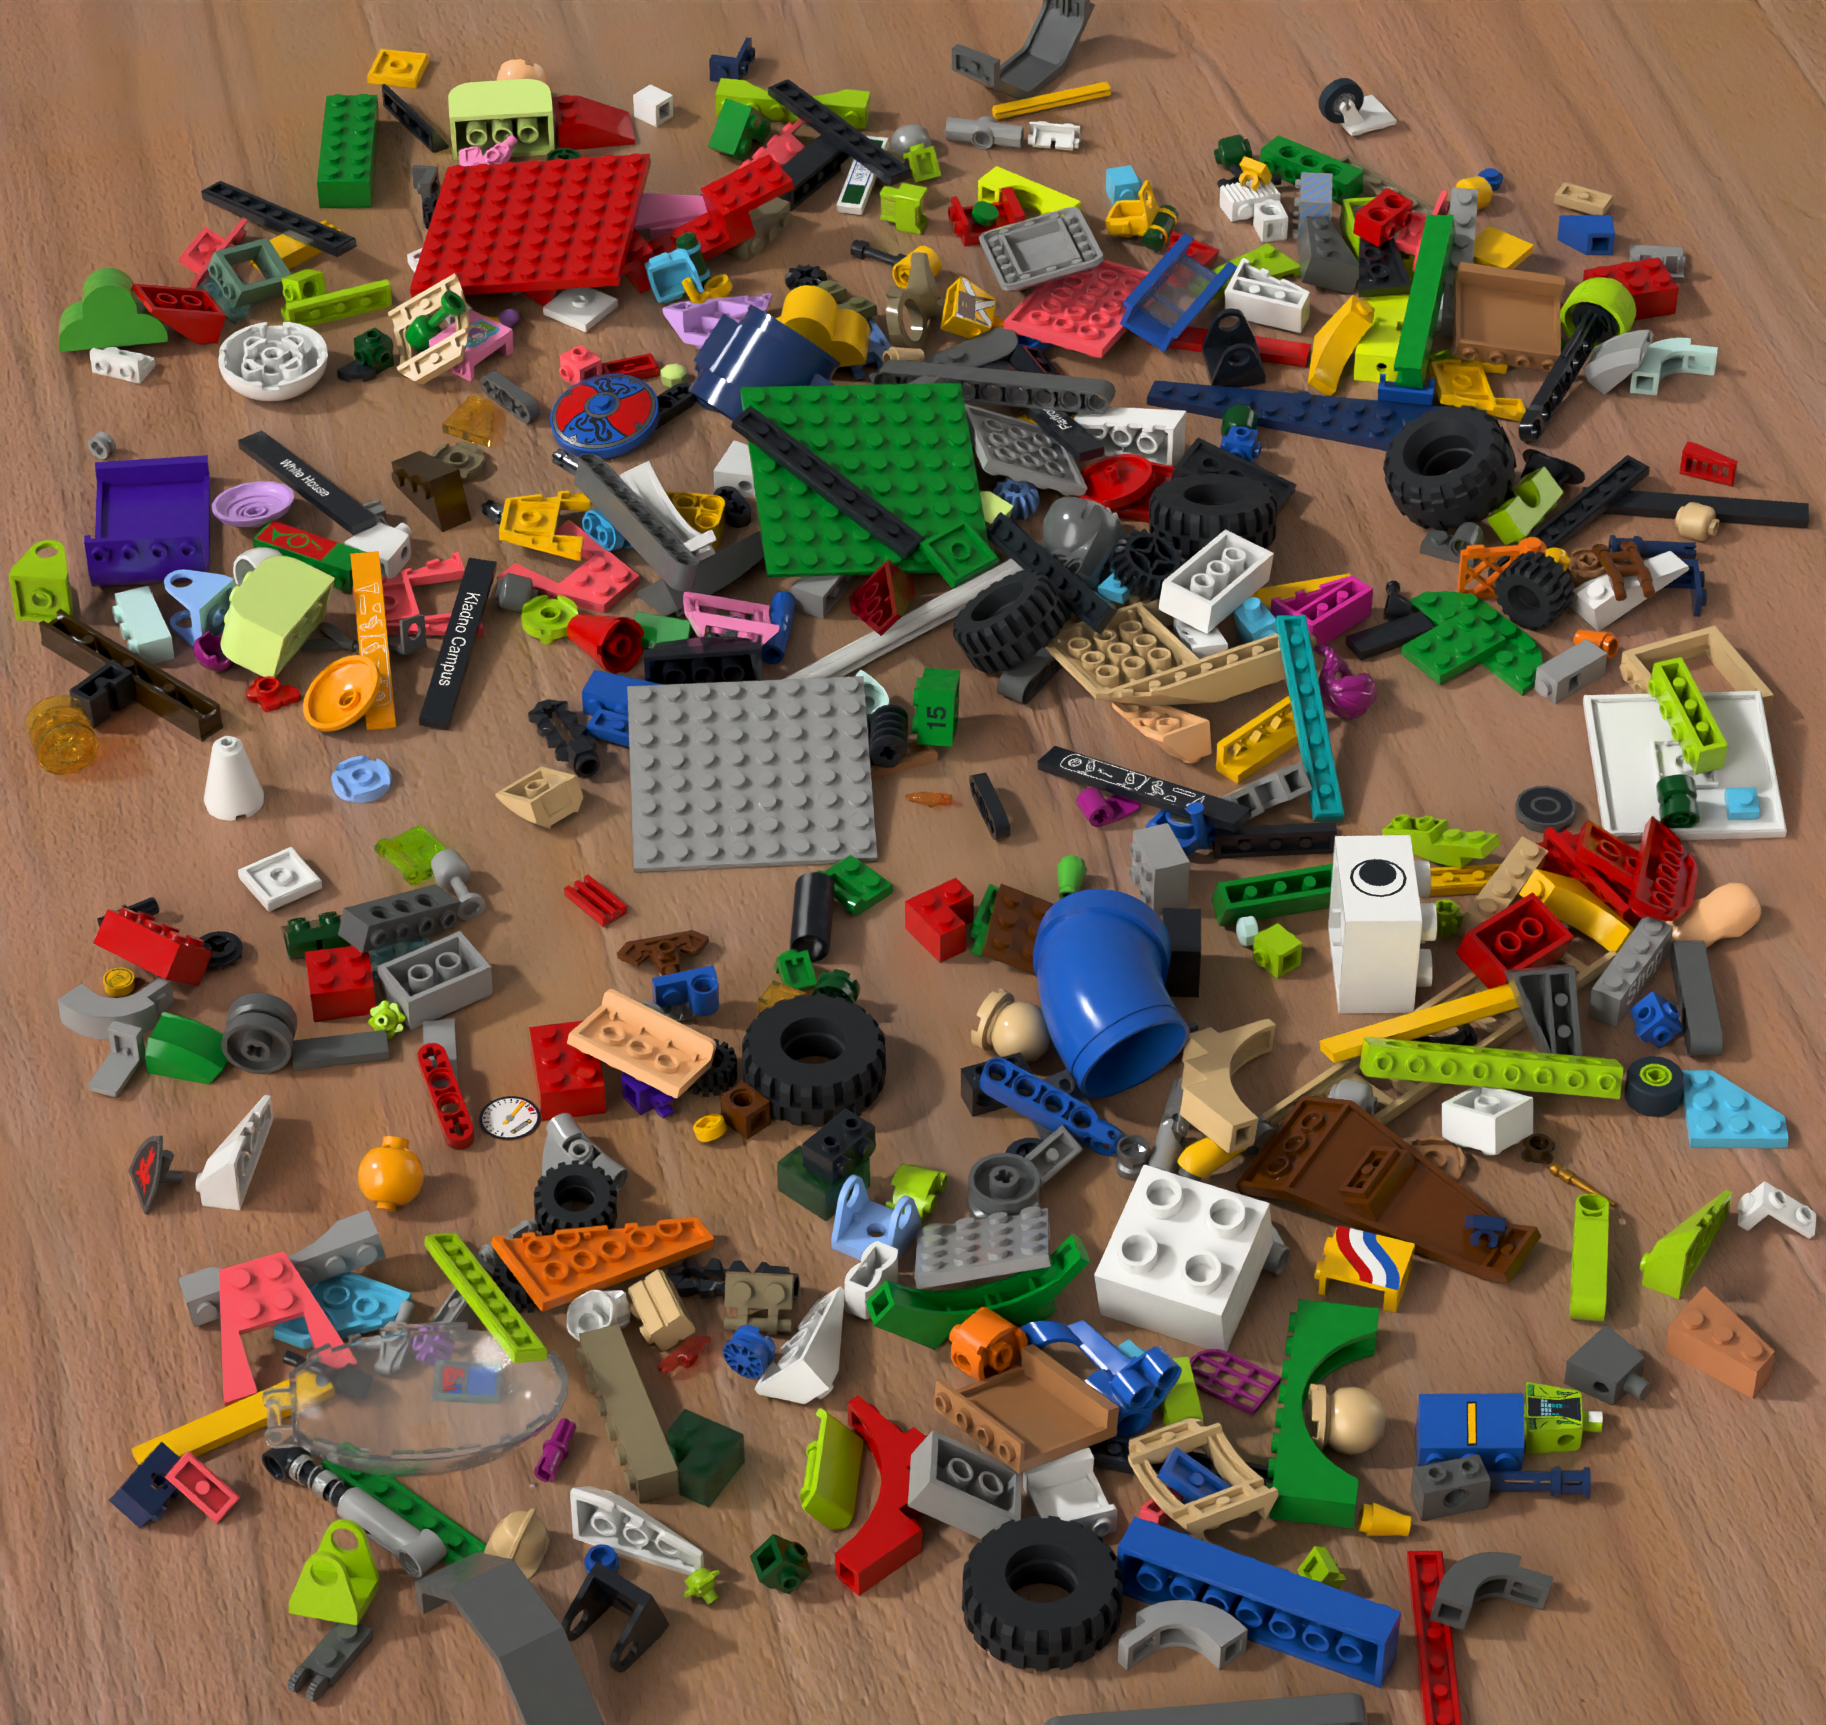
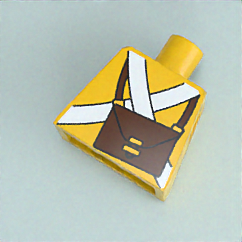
M961 276L947 289L940 329L973 339L997 327H1004V320L994 315L995 298Z

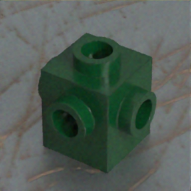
M373 328L354 338V357L360 365L367 364L375 370V374L394 366V345L388 335H385L377 328Z
M772 1534L750 1555L759 1582L770 1589L775 1588L786 1594H790L813 1573L807 1559L808 1553L806 1549L796 1541L791 1542L775 1534Z

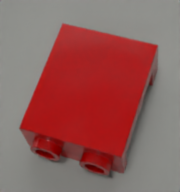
M1012 187L1002 188V201L991 203L999 212L997 220L992 226H982L976 223L971 217L974 206L962 207L957 196L951 197V206L948 207V218L950 222L954 223L956 237L961 238L964 246L980 244L979 236L986 231L1025 220V214Z

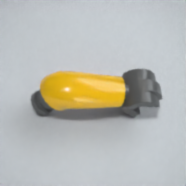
M1256 1113L1258 1124L1253 1146L1227 1153L1209 1137H1205L1186 1147L1177 1160L1181 1166L1178 1173L1180 1176L1199 1182L1201 1178H1209L1211 1173L1243 1151L1250 1155H1257L1260 1148L1256 1145L1265 1136L1273 1133L1275 1129L1271 1127L1269 1120Z

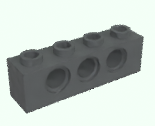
M434 884L346 907L343 911L338 935L364 953L453 929L457 920L460 901Z

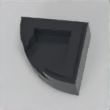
M356 360L337 370V377L347 382H350V379H363V382L376 378L373 368L367 364L360 365Z

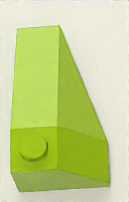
M1725 1190L1657 1241L1651 1253L1645 1252L1639 1268L1643 1271L1642 1286L1676 1299L1681 1297L1729 1215L1732 1191Z

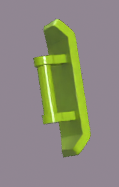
M819 1408L815 1414L821 1419L818 1441L808 1444L806 1450L808 1458L805 1479L800 1491V1500L803 1502L802 1509L830 1530L846 1529L854 1516L864 1440L827 1411Z

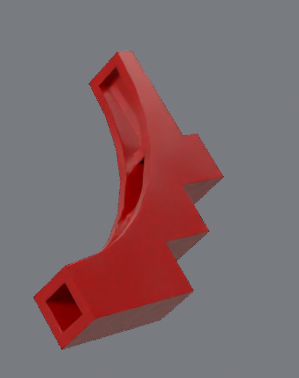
M857 1395L848 1401V1425L857 1435L863 1438L864 1443L874 1457L881 1477V1487L878 1500L869 1519L858 1533L835 1553V1576L860 1596L922 1552L923 1532L916 1519L924 1515V1513L908 1506L911 1454L924 1441L927 1435H923L915 1427L903 1433L897 1424L890 1423L883 1417L873 1404H868Z

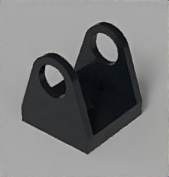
M1229 308L1217 313L1202 343V355L1210 385L1235 388L1266 383V375L1256 339L1243 312L1238 309ZM1235 316L1239 318L1238 323L1232 327L1224 328L1219 325L1220 321L1225 317Z
M597 1562L588 1573L561 1625L568 1640L574 1641L611 1606L631 1617L610 1656V1667L617 1672H624L662 1636L669 1623L651 1594ZM583 1610L580 1622L570 1631L573 1620ZM633 1641L630 1652L620 1662V1657L625 1647Z

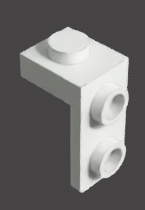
M1765 1181L1751 1193L1744 1194L1738 1203L1737 1225L1747 1231L1769 1214L1808 1239L1815 1235L1816 1213L1808 1206L1799 1203L1786 1195L1782 1190L1773 1187Z

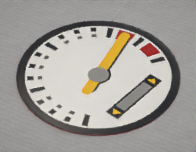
M507 1096L488 1103L480 1113L479 1122L481 1128L488 1135L497 1139L513 1140L527 1136L536 1129L540 1122V1112L537 1106L530 1100L522 1097Z

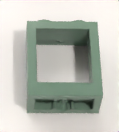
M268 238L215 251L207 267L210 276L216 281L224 297L228 299L234 309L283 296L281 278L292 275ZM253 260L266 280L243 285L231 265Z

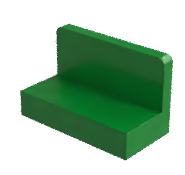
M638 611L635 613L634 620L641 625L644 631L645 638L641 637V646L645 649H653L660 642L689 639L690 635L696 636L688 620Z

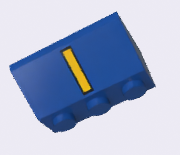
M1523 1393L1419 1394L1414 1438L1417 1467L1480 1455L1488 1471H1521L1524 1454Z

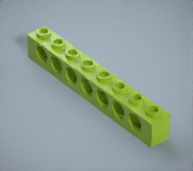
M1363 1037L1360 1069L1367 1077L1620 1099L1624 1067L1616 1059Z

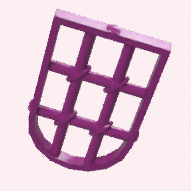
M1207 1349L1198 1352L1190 1359L1192 1372L1208 1379L1203 1385L1194 1378L1197 1389L1254 1416L1281 1382V1377L1223 1350ZM1208 1356H1218L1225 1358V1360L1217 1362L1208 1358ZM1200 1359L1217 1367L1213 1374H1208L1193 1367V1365ZM1232 1361L1250 1371L1248 1374H1242L1227 1367V1365ZM1221 1372H1227L1242 1379L1238 1386H1233L1217 1377ZM1257 1373L1274 1382L1269 1387L1252 1379V1376ZM1212 1383L1218 1384L1233 1392L1228 1397L1209 1387ZM1246 1384H1252L1266 1392L1261 1398H1258L1242 1389ZM1237 1395L1243 1396L1256 1402V1404L1251 1408L1234 1400Z

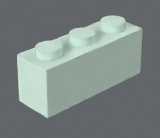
M149 586L115 593L116 606H112V612L115 622H121L120 631L123 639L127 640L128 649L152 664L175 659L172 636Z

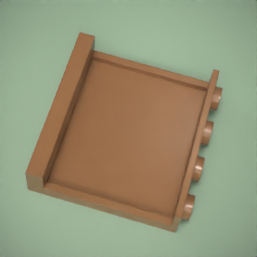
M1460 262L1453 276V357L1466 361L1475 360L1489 362L1494 365L1503 364L1550 372L1561 354L1560 295L1565 287V277Z
M1034 1344L1022 1348L1021 1366L957 1390L940 1378L936 1379L934 1409L1017 1473H1022L1117 1436L1119 1406Z

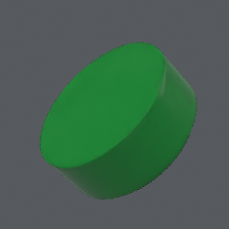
M980 201L975 203L971 217L979 225L992 226L995 224L999 212L991 203Z

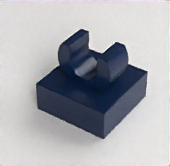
M1482 1215L1465 1216L1464 1229L1475 1230L1470 1236L1471 1246H1478L1479 1237L1485 1234L1489 1240L1488 1248H1495L1498 1243L1496 1233L1505 1231L1506 1218Z

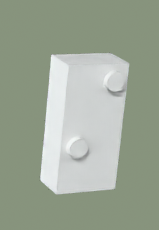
M1224 530L1163 581L1158 609L1193 626L1197 630L1209 633L1247 598L1251 597L1269 581L1274 553L1232 532Z

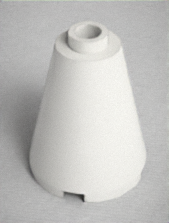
M224 736L216 740L212 746L204 793V803L209 814L218 819L228 821L236 820V816L246 814V818L253 816L261 809L264 803L263 788L241 740L232 736Z

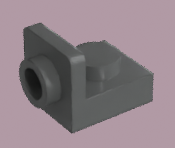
M413 165V186L417 189L418 194H421L423 203L426 197L430 198V195L433 193L437 196L440 190L438 167Z

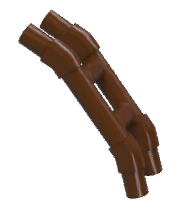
M1623 541L1620 544L1621 551L1611 553L1609 548L1603 544H1595L1592 547L1593 554L1601 561L1609 577V582L1617 601H1623L1627 598L1623 577L1637 576L1644 597L1651 598L1655 595L1651 572L1646 567L1634 542ZM1624 562H1631V563H1632V565H1625V566H1616V565H1615V563H1624Z

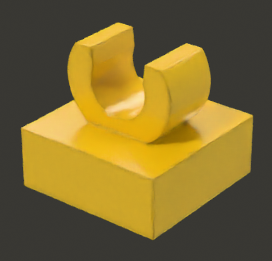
M1243 157L1239 164L1243 171L1239 177L1241 186L1244 187L1248 180H1253L1250 184L1253 191L1258 190L1260 183L1268 186L1272 175L1267 165L1251 158Z

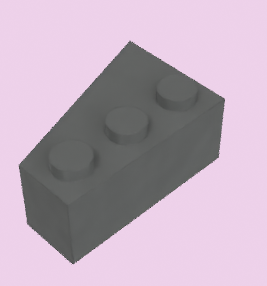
M1306 216L1297 240L1302 283L1353 294L1359 278L1358 260L1332 222L1322 217L1313 218Z

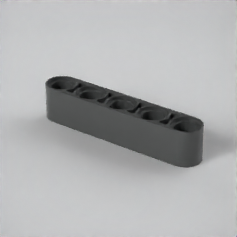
M1703 940L1672 941L1670 946V962L1688 1056H1721L1723 1036L1705 942Z

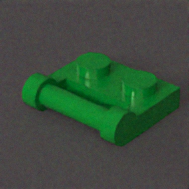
M849 855L826 871H817L826 874L835 882L834 898L844 904L846 910L854 916L860 915L893 893L892 883L852 855Z

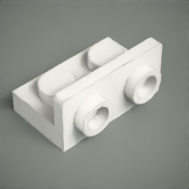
M108 347L103 350L92 348L89 352L92 373L141 384L156 366L155 357L116 347Z

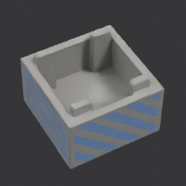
M1301 172V180H1295V188H1300V198H1295V206L1299 207V211L1293 212V219L1298 220V229H1293V238L1299 237L1306 216L1313 218L1322 217L1331 222L1332 173Z

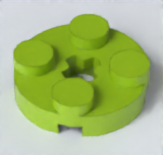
M548 595L534 597L525 603L522 608V628L530 636L539 638L541 643L552 644L557 639L567 636V626L570 620L578 615L577 605L571 599L557 595V599H548Z

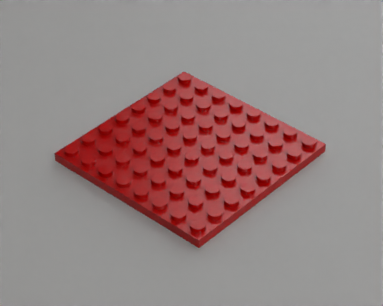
M633 153L623 156L606 155L604 157H580L578 159L558 158L549 161L531 160L519 163L505 162L503 164L489 165L483 163L474 166L456 165L448 167L409 289L411 297H415L454 273L458 276L464 295L619 286L651 166L650 154Z

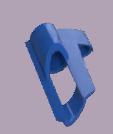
M1084 1320L1067 1326L1054 1321H1037L1028 1323L1020 1328L1026 1334L1028 1345L1034 1344L1042 1350L1051 1343H1072L1077 1345L1100 1369L1091 1374L1084 1382L1119 1406L1117 1437L1130 1438L1143 1432L1152 1421L1153 1414L1151 1412L1164 1401L1182 1372L1181 1367L1160 1345L1147 1350L1138 1358L1134 1356L1130 1359Z

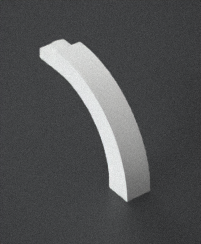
M649 461L619 475L698 561L716 554L711 545L712 542L717 540L713 531L699 533L682 518L665 493Z

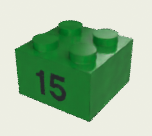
M925 668L923 677L917 678V685L914 688L913 706H916V712L912 721V734H917V744L953 746L958 728L960 670Z

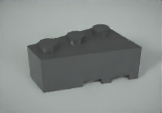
M1565 964L1503 970L1538 1052L1582 1056L1575 966Z

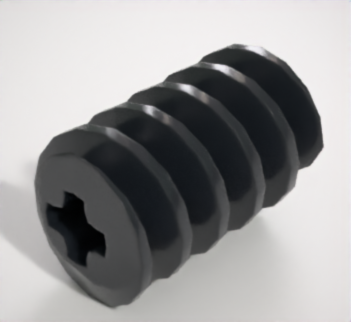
M893 704L884 705L877 708L871 716L870 758L878 766L893 768L899 764L900 760L907 753L908 714L902 707Z

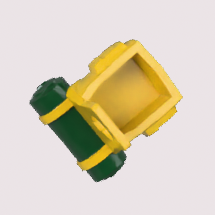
M1145 180L1138 193L1139 200L1116 201L1109 211L1105 222L1109 235L1131 238L1134 235L1142 236L1144 246L1158 252L1165 246L1171 231L1176 226L1178 212L1170 205L1159 207L1154 198L1150 180Z

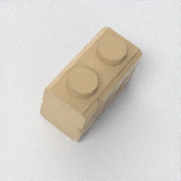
M657 1269L646 1276L644 1281L640 1280L628 1288V1293L633 1301L629 1304V1309L637 1321L642 1320L644 1325L639 1329L648 1344L651 1345L655 1342L662 1351H667L676 1345L678 1340H684L695 1332L696 1328L673 1282L662 1270Z

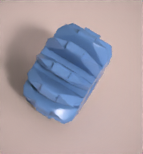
M1006 478L1005 482H997L996 488L993 489V494L1013 506L1010 515L1013 521L1016 519L1026 520L1027 516H1034L1035 511L1038 509L1040 496H1038V490L1033 483L1025 481L1016 482Z

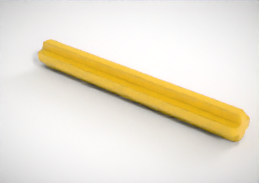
M1101 82L998 104L992 107V114L995 120H1001L1103 98L1111 95V86L1108 82Z

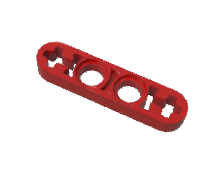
M427 1043L417 1053L418 1064L444 1139L452 1149H466L474 1141V1131L456 1077L444 1047L437 1043ZM433 1056L437 1060L438 1068L433 1069L431 1060L428 1057ZM438 1079H446L450 1082L447 1087L441 1089L432 1085ZM450 1103L456 1104L459 1107L454 1113H445L441 1110L444 1105ZM459 1123L460 1131L464 1134L463 1136L458 1137L454 1131V1124Z

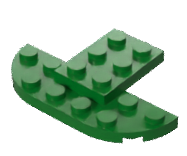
M1427 591L1409 599L1412 602L1411 610L1415 613L1421 611L1435 628L1404 644L1401 648V655L1440 685L1475 664L1481 663L1522 696L1535 687L1536 670L1538 666L1542 665L1540 648L1528 634L1489 604L1478 599L1473 594L1447 591Z

